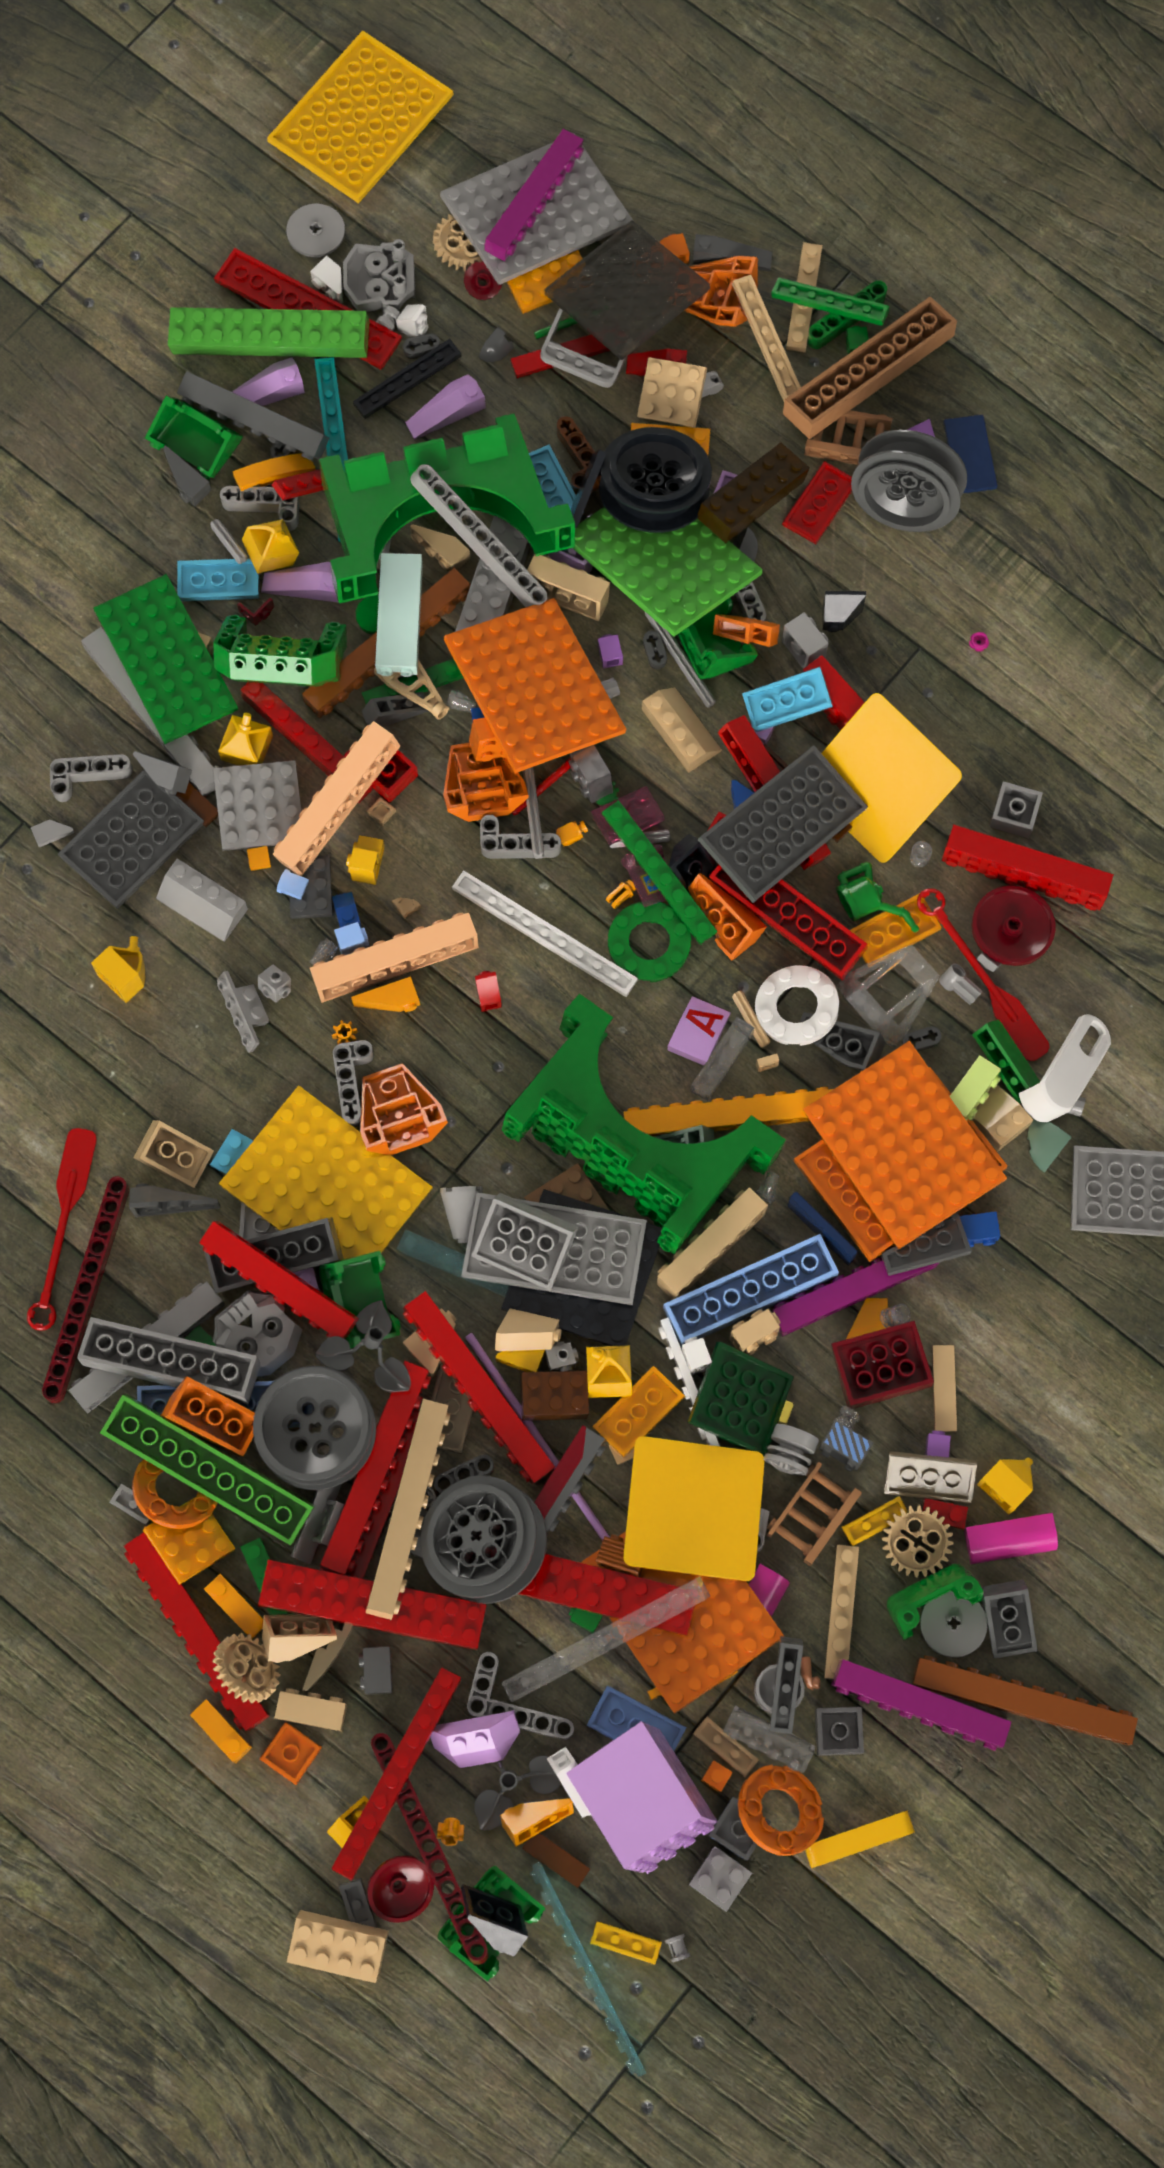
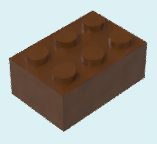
M587 1371L522 1372L520 1377L522 1421L588 1418Z

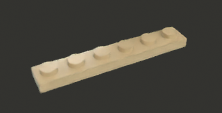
M803 242L797 282L816 287L823 245ZM793 303L786 350L806 352L812 315L811 307Z
M838 1544L836 1546L824 1672L825 1679L834 1678L839 1660L849 1661L859 1547Z

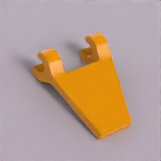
M866 1298L846 1339L889 1328L888 1298Z

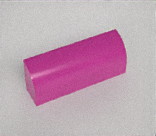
M1053 1513L971 1526L964 1529L970 1565L1054 1551L1058 1548Z
M760 1564L749 1586L772 1617L790 1582L778 1573Z

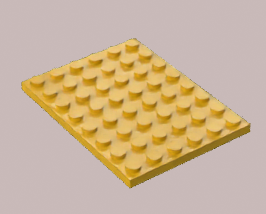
M362 30L267 137V140L270 144L357 203H360L452 98L453 90Z
M299 1085L219 1182L223 1189L279 1231L333 1217L344 1259L375 1251H381L382 1253L433 1189L430 1184L393 1156L367 1151L359 1130L347 1123Z

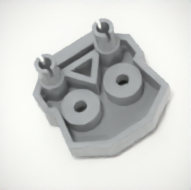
M396 239L394 242L381 243L380 246L355 244L343 262L344 294L357 311L366 312L378 309L383 311L388 305L399 311L408 299L415 298L414 255L405 250V242L401 239Z
M248 1290L215 1317L213 1342L217 1347L257 1356L261 1363L257 1377L271 1375L294 1356L302 1329L284 1314L285 1307L273 1299L274 1295L272 1293ZM249 1316L250 1326L240 1324ZM274 1322V1328L271 1330L268 1329V1323ZM244 1343H249L248 1350L242 1349Z

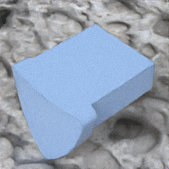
M285 869L278 882L277 892L301 900L309 879Z

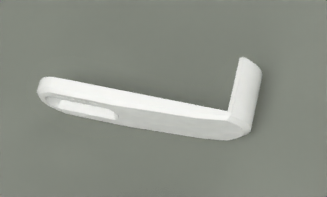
M1089 1014L1079 1017L1040 1083L1019 1093L1022 1106L1035 1120L1049 1122L1070 1112L1111 1045L1109 1031L1100 1019ZM1090 1025H1092L1098 1031L1099 1038L1089 1055H1086L1079 1044Z

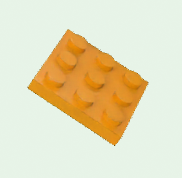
M195 1497L181 1506L189 1504L195 1499ZM213 1514L200 1524L189 1528L174 1529L153 1522L143 1529L179 1585L236 1549Z

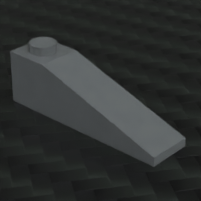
M695 235L693 264H703L735 256L757 257L758 270H771V251L717 236Z
M780 1636L770 1731L792 1734L803 1653V1639Z

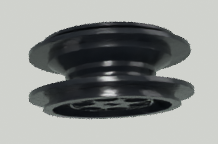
M646 427L626 432L611 442L605 450L606 456L601 466L599 482L601 501L611 516L630 528L651 533L675 531L684 528L698 518L697 514L701 503L709 498L712 468L707 453L695 440L672 429Z

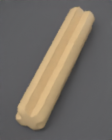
M737 991L733 994L732 998L761 1048L769 1045L770 1039L761 1027L743 991Z

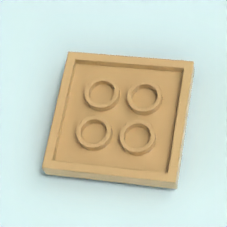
M649 357L637 417L696 428L707 368Z

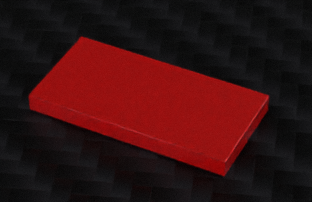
M824 461L782 522V525L816 545L852 493V476Z

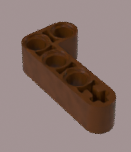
M564 416L557 421V436L580 469L571 478V487L575 495H577L580 486L576 484L582 482L590 462L583 461V459H591L595 451L574 420ZM573 443H579L580 445H579V446H574V445H572V444H573ZM601 476L597 477L591 493L599 489Z

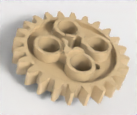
M450 214L448 215V220L442 218L441 224L438 223L437 229L434 230L433 237L434 250L437 251V257L442 256L443 263L449 261L448 267L454 264L456 265V270L462 266L464 271L473 263L483 261L455 218Z
M909 1505L907 1513L901 1508V1516L893 1514L895 1521L887 1520V1523L891 1526L890 1529L883 1528V1531L888 1536L882 1537V1540L888 1542V1544L882 1548L883 1550L890 1551L885 1557H893L894 1559L890 1564L894 1566L898 1563L897 1570L900 1572L905 1568L907 1576L911 1571H914L915 1577H918L919 1571H922L923 1575L927 1577V1570L929 1569L935 1574V1566L943 1568L940 1563L941 1560L949 1561L945 1553L952 1554V1551L947 1548L949 1545L954 1544L953 1541L948 1540V1537H951L953 1533L946 1532L950 1525L942 1524L945 1519L944 1516L936 1518L938 1511L935 1510L930 1514V1507L928 1506L922 1511L921 1506L918 1505L916 1511H914L911 1505ZM918 1520L920 1528L917 1531H910L908 1528L910 1521ZM901 1530H906L916 1538L922 1536V1542L932 1547L935 1551L931 1553L920 1544H917L916 1547L913 1546L914 1541L902 1534ZM931 1532H936L939 1535L938 1541L934 1544L927 1541V1536ZM901 1538L908 1540V1547L904 1550H899L896 1547L897 1541ZM918 1551H925L927 1553L925 1561L918 1562L915 1560V1555Z
M240 1633L238 1636L233 1634L231 1637L225 1638L214 1652L216 1658L212 1662L217 1664V1666L213 1670L220 1673L216 1678L224 1681L221 1684L222 1687L228 1686V1694L232 1691L235 1693V1699L242 1696L243 1702L249 1699L251 1704L256 1700L260 1703L276 1691V1686L280 1683L277 1679L281 1676L276 1670L280 1667L275 1665L273 1661H268L264 1645L258 1644V1638L252 1641L250 1634L244 1637L243 1633Z

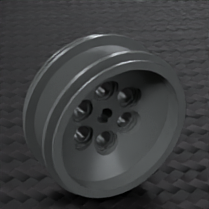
M305 1366L283 1374L266 1389L255 1410L253 1434L260 1456L280 1479L298 1488L323 1490L345 1483L363 1468L374 1447L376 1420L369 1400L353 1379L333 1368ZM313 1405L314 1411L308 1415L304 1414L305 1406ZM328 1408L336 1409L333 1417L328 1418L325 1416ZM293 1422H299L300 1428L297 1431L292 1432L289 1430ZM314 1426L316 1428L322 1427L320 1433L314 1432L311 1434V1430ZM337 1428H342L344 1431L343 1435L339 1438L333 1437V1431ZM301 1442L308 1444L304 1452L297 1451V1446ZM323 1445L329 1446V1452L326 1455H320L318 1452L319 1448Z

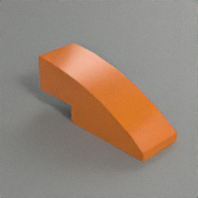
M716 614L713 635L746 644L756 643L771 647L778 643L780 624L746 617Z

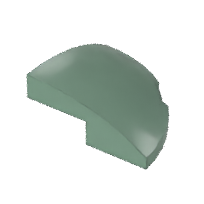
M1033 1118L1027 1133V1140L1030 1141L1031 1147L1029 1153L1033 1162L1043 1173H1045L1069 1142L1071 1136L1051 1122H1040Z

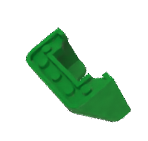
M167 395L145 436V439L150 441V446L160 450L166 445L179 457L196 466L199 474L208 480L210 477H216L243 438L241 434L187 402Z
M728 598L677 634L699 679H710L748 665L758 656L756 648L751 643L741 645L739 641L713 635L715 615H729L733 608L731 598Z
M381 1251L320 1265L319 1276L324 1294L356 1317L366 1306L380 1300L383 1302L384 1308L388 1313L379 1273L385 1267V1259L381 1255ZM388 1314L392 1323L391 1331L383 1340L401 1335L400 1321L392 1314ZM355 1324L345 1340L349 1343L350 1348H354L364 1339L366 1334L360 1333Z
M952 1564L889 1597L887 1600V1610L903 1641L913 1636L912 1629L918 1625L920 1620L917 1609L951 1591L957 1601L966 1599L972 1606L982 1601L984 1591L976 1578L964 1566Z
M497 1866L489 1868L474 1886L475 1889L521 1905L524 1920L529 1924L539 1921L543 1911L546 1909ZM459 1905L453 1914H462L464 1907ZM449 1918L440 1929L438 1940L487 1982L498 1973L499 1960L496 1957L500 1952L495 1950L483 1937L488 1949V1958L483 1964L472 1963ZM467 1925L463 1927L461 1933L464 1936H470L473 1934L474 1928ZM475 1947L471 1951L472 1956L477 1958L481 1957L484 1953V1949L481 1947Z

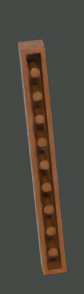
M455 567L421 595L419 638L425 634V631L430 626L437 625L442 616L450 614L460 601L464 602L466 600L471 584ZM377 632L340 662L339 681L327 682L317 687L310 686L302 693L304 703L319 718L323 715H328L336 704L344 702L354 689L358 690L363 686L366 679L376 675L374 669L376 668Z
M927 1655L917 1660L911 1685L1129 1746L1133 1743L1138 1718L1132 1717V1712L1126 1710H1119V1713L1110 1710L1111 1707L1098 1703L1096 1707L1089 1705V1700L1076 1697V1700L1067 1699V1694L1054 1691V1695L1045 1692L1046 1689L1043 1687L1032 1685L1031 1689L1024 1687V1683L1011 1679L1010 1682L1002 1680V1676L989 1673V1676L981 1675L980 1670L967 1667V1670L959 1669V1665L953 1662L946 1661L945 1664L937 1662V1658Z

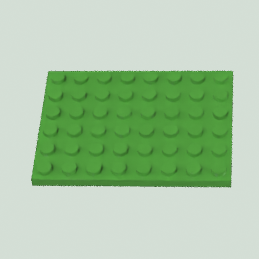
M603 507L578 524V527L575 529V547L573 549L672 636H676L761 576L763 571L762 568L730 541L725 544L699 519L675 531L651 533L639 531L620 523Z

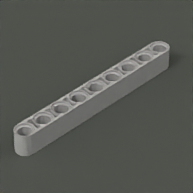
M426 464L419 466L410 479L417 491L525 607L544 603L547 599V592L431 466ZM462 519L465 520L468 525H465ZM476 535H479L482 541L479 540Z

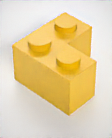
M359 835L358 842H354L352 854H348L346 861L348 873H350L352 881L376 885L385 849L384 840Z

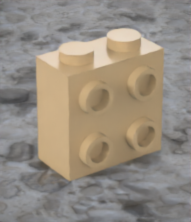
M760 1309L751 1315L749 1321L744 1322L742 1320L732 1327L733 1330L729 1339L735 1349L751 1356L758 1351L757 1348L763 1343L767 1346L776 1340L780 1328L778 1324L781 1322L774 1312L771 1313L769 1309L763 1312Z

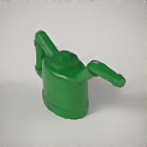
M870 862L860 863V865L838 874L837 878L841 885L836 887V892L845 912L853 922L873 912L882 910L899 915V917L902 916L914 933L919 931L918 925H916L908 910L904 909V907L894 906L881 901L883 888L881 885L873 882V871ZM864 873L865 875L853 881H848L849 878Z

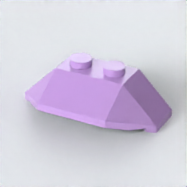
M509 1711L437 1725L431 1735L434 1749L459 1768L502 1761L518 1736L520 1728L515 1712Z

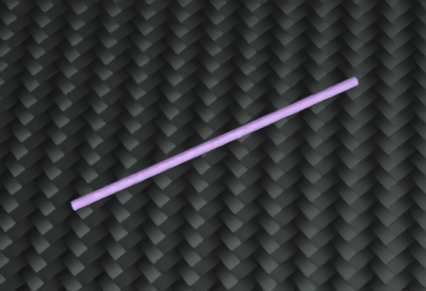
M470 1333L465 1337L522 1421L521 1404L473 1333ZM522 1421L556 1468L559 1461L533 1422ZM578 1492L577 1495L573 1493V1499L600 1539L603 1541L604 1536L610 1537L581 1493Z

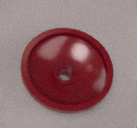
M397 1856L383 1862L373 1872L367 1886L368 1902L374 1913L381 1919L394 1923L406 1922L420 1915L429 1905L434 1893V1882L426 1865L421 1860L411 1856ZM395 1881H400L398 1885H393Z

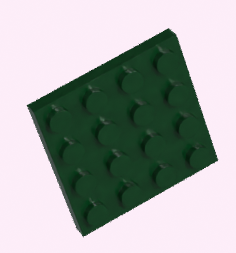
M716 1342L711 1355L712 1363L707 1366L687 1423L741 1448L757 1451L765 1456L794 1376L725 1343Z

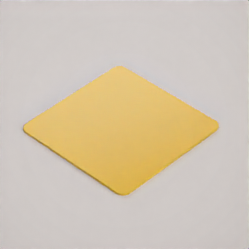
M879 693L869 697L821 753L868 806L863 813L849 823L852 826V830L849 833L881 863L888 862L962 778L960 769Z
M645 1436L639 1437L634 1445L623 1555L624 1562L633 1567L739 1581L752 1580L756 1570L764 1456L757 1451Z

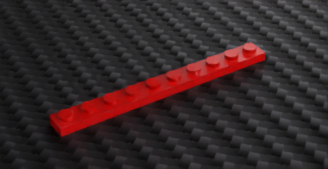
M441 1667L331 1868L334 1872L351 1881L353 1880L461 1682L460 1676Z

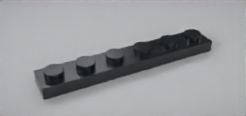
M448 339L354 400L353 405L362 417L366 419L462 357L461 352L451 339Z

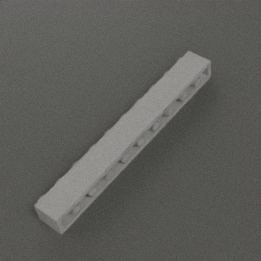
M99 627L82 639L81 642L85 651L177 765L192 770L189 781L195 789L204 797L214 791L213 768L218 767L216 765L213 767L209 763L211 759L204 750L200 751L197 748L198 743L192 735L188 736L186 734L164 745L105 631Z

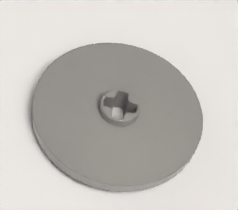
M308 204L297 209L291 215L287 223L286 232L290 245L298 253L308 257H322L331 254L341 245L345 235V226L341 215L332 207L324 204ZM315 228H318V229H319V230H317V233H313V231L315 230Z
M951 1591L925 1605L921 1615L920 1627L923 1638L931 1649L940 1655L958 1658L971 1654L982 1644L987 1632V1619L979 1602L972 1606L966 1599L957 1601ZM951 1619H955L956 1623H960L955 1630L952 1629L951 1625L947 1624L951 1623Z

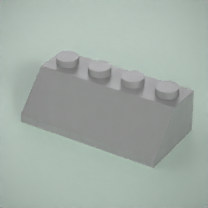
M179 859L175 860L165 874L156 897L158 901L223 942L227 940L248 910L246 901Z

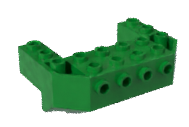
M238 615L226 616L213 642L214 666L220 674L234 681L313 687L321 686L331 681L337 682L340 680V662L347 648L346 624H340L339 622L326 623L319 640H312L311 638L292 639L289 636L276 638L270 635L252 636L247 634L246 618Z

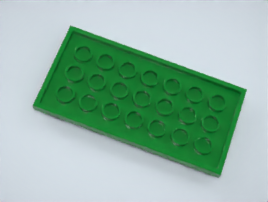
M167 574L93 607L99 622L164 745L238 710L235 700L220 672L215 669L213 659Z

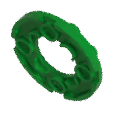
M641 901L629 905L615 917L610 926L608 950L613 963L637 977L638 980L650 982L665 980L676 974L683 967L689 956L691 947L690 931L673 908L665 903ZM650 922L660 924L666 929L670 937V945L663 956L657 959L646 960L633 953L629 945V937L631 931L637 925Z

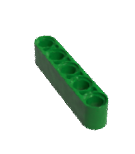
M876 280L853 297L883 304L886 299L887 285L883 281ZM829 313L810 327L807 340L808 345L812 349H820L860 320Z

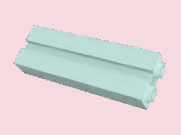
M381 553L375 667L377 674L382 676H391L393 672H400L405 677L418 675L423 573L422 554Z

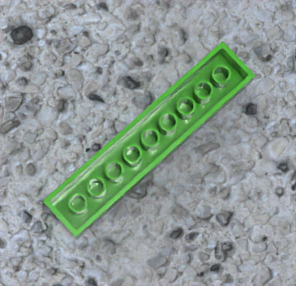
M170 307L168 346L172 354L367 358L369 318L366 311Z
M127 1394L122 1395L100 1432L102 1435L290 1546L294 1543L315 1507L311 1502L199 1436L161 1417L160 1413Z

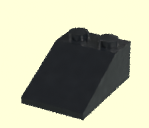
M463 1884L461 1890L468 1920L495 1950L502 1954L506 1953L515 1956L528 1938L521 1905Z

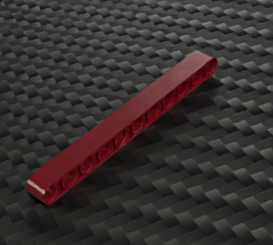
M120 1176L112 1177L107 1183L42 1387L43 1396L51 1403H60L65 1397L129 1195V1186ZM117 1184H123V1189L120 1192L113 1191ZM109 1205H117L114 1212H107ZM110 1224L111 1228L108 1232H101L103 1225ZM99 1244H103V1251L95 1253L94 1248ZM93 1264L98 1265L96 1272L88 1273L89 1266ZM91 1285L90 1292L86 1294L81 1293L83 1286ZM77 1306H85L83 1313L75 1314ZM71 1326H78L76 1334H68ZM71 1346V1353L66 1356L62 1355L63 1348ZM58 1367H65V1372L62 1376L55 1375ZM57 1387L58 1394L55 1397H49L50 1389Z
M378 1733L373 1736L371 1746L384 1773L385 1765L391 1760L396 1750L387 1734ZM385 1741L388 1745L384 1750H378L376 1748L377 1743ZM408 1778L405 1789L401 1790L396 1799L398 1807L469 1960L474 1964H483L488 1958L487 1945L481 1933L467 1918L461 1889ZM412 1801L416 1803V1807L412 1811L404 1809V1805L407 1802ZM417 1822H423L426 1825L424 1830L420 1832L415 1831L413 1827ZM428 1842L435 1844V1848L431 1852L423 1850V1846ZM436 1863L444 1864L445 1868L441 1873H435L432 1870ZM452 1884L455 1888L452 1893L445 1894L442 1891L443 1886ZM455 1905H462L464 1907L462 1914L455 1915L452 1913V1908ZM467 1925L474 1928L473 1934L464 1936L461 1933L463 1927ZM473 1948H483V1955L478 1958L472 1956L471 1951Z

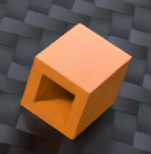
M713 1760L701 1781L721 1793L733 1772Z

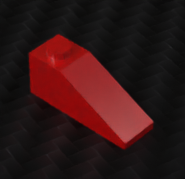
M667 348L628 354L626 374L645 376L649 357L686 364L687 350Z

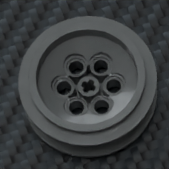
M892 430L872 437L863 446L859 455L858 466L852 476L851 488L859 506L876 521L902 531L926 532L941 528L954 519L960 508L961 496L967 485V471L960 456L949 445L938 438L918 431Z
M491 1476L469 1477L445 1489L429 1508L421 1531L422 1557L433 1579L447 1591L465 1600L482 1604L507 1600L526 1588L538 1573L547 1547L546 1525L536 1503L526 1493L512 1484ZM490 1512V1517L484 1521L485 1514ZM469 1518L468 1525L464 1527L465 1519ZM504 1527L503 1534L498 1536V1530ZM462 1539V1545L457 1548V1542ZM497 1549L496 1555L491 1558V1552ZM476 1554V1560L470 1563L471 1557Z

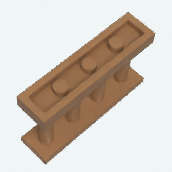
M850 410L836 420L837 425L833 443L821 441L822 430L812 440L807 439L804 455L858 465L859 455L862 450L860 447L864 427L876 428V436L883 433L884 430L890 431L892 418L883 414L874 415ZM845 423L857 425L853 446L851 447L841 445Z
M818 1462L816 1467L813 1464L810 1466L806 1475L808 1477L779 1519L777 1520L774 1517L767 1527L770 1530L767 1534L768 1537L771 1538L777 1532L803 1551V1555L806 1556L803 1562L808 1566L812 1565L862 1494L856 1488L852 1492L849 1490L846 1492L819 1472L822 1466L820 1462ZM812 1479H815L841 1498V1502L844 1504L840 1510L831 1508L806 1490ZM800 1496L829 1516L828 1519L831 1522L827 1528L819 1526L793 1507ZM787 1514L816 1534L818 1541L814 1546L811 1543L808 1545L781 1525Z

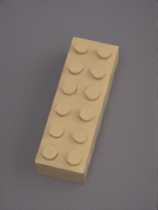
M750 1187L746 1191L742 1189L734 1197L735 1201L732 1205L726 1204L719 1211L720 1215L715 1221L711 1219L703 1227L705 1230L700 1236L695 1234L689 1240L688 1247L685 1250L681 1248L673 1256L674 1260L670 1265L666 1263L659 1269L657 1286L672 1300L686 1293L765 1216L768 1205Z

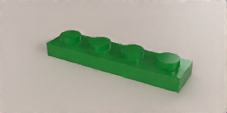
M258 1538L240 1548L261 1593L267 1562L270 1558L262 1539ZM267 1608L270 1615L294 1614L290 1612Z

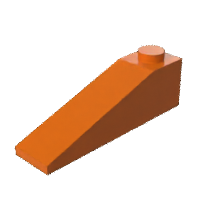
M699 873L688 887L693 900L718 931L715 934L717 938L715 942L731 960L737 958L753 945L767 928L752 911L703 874Z

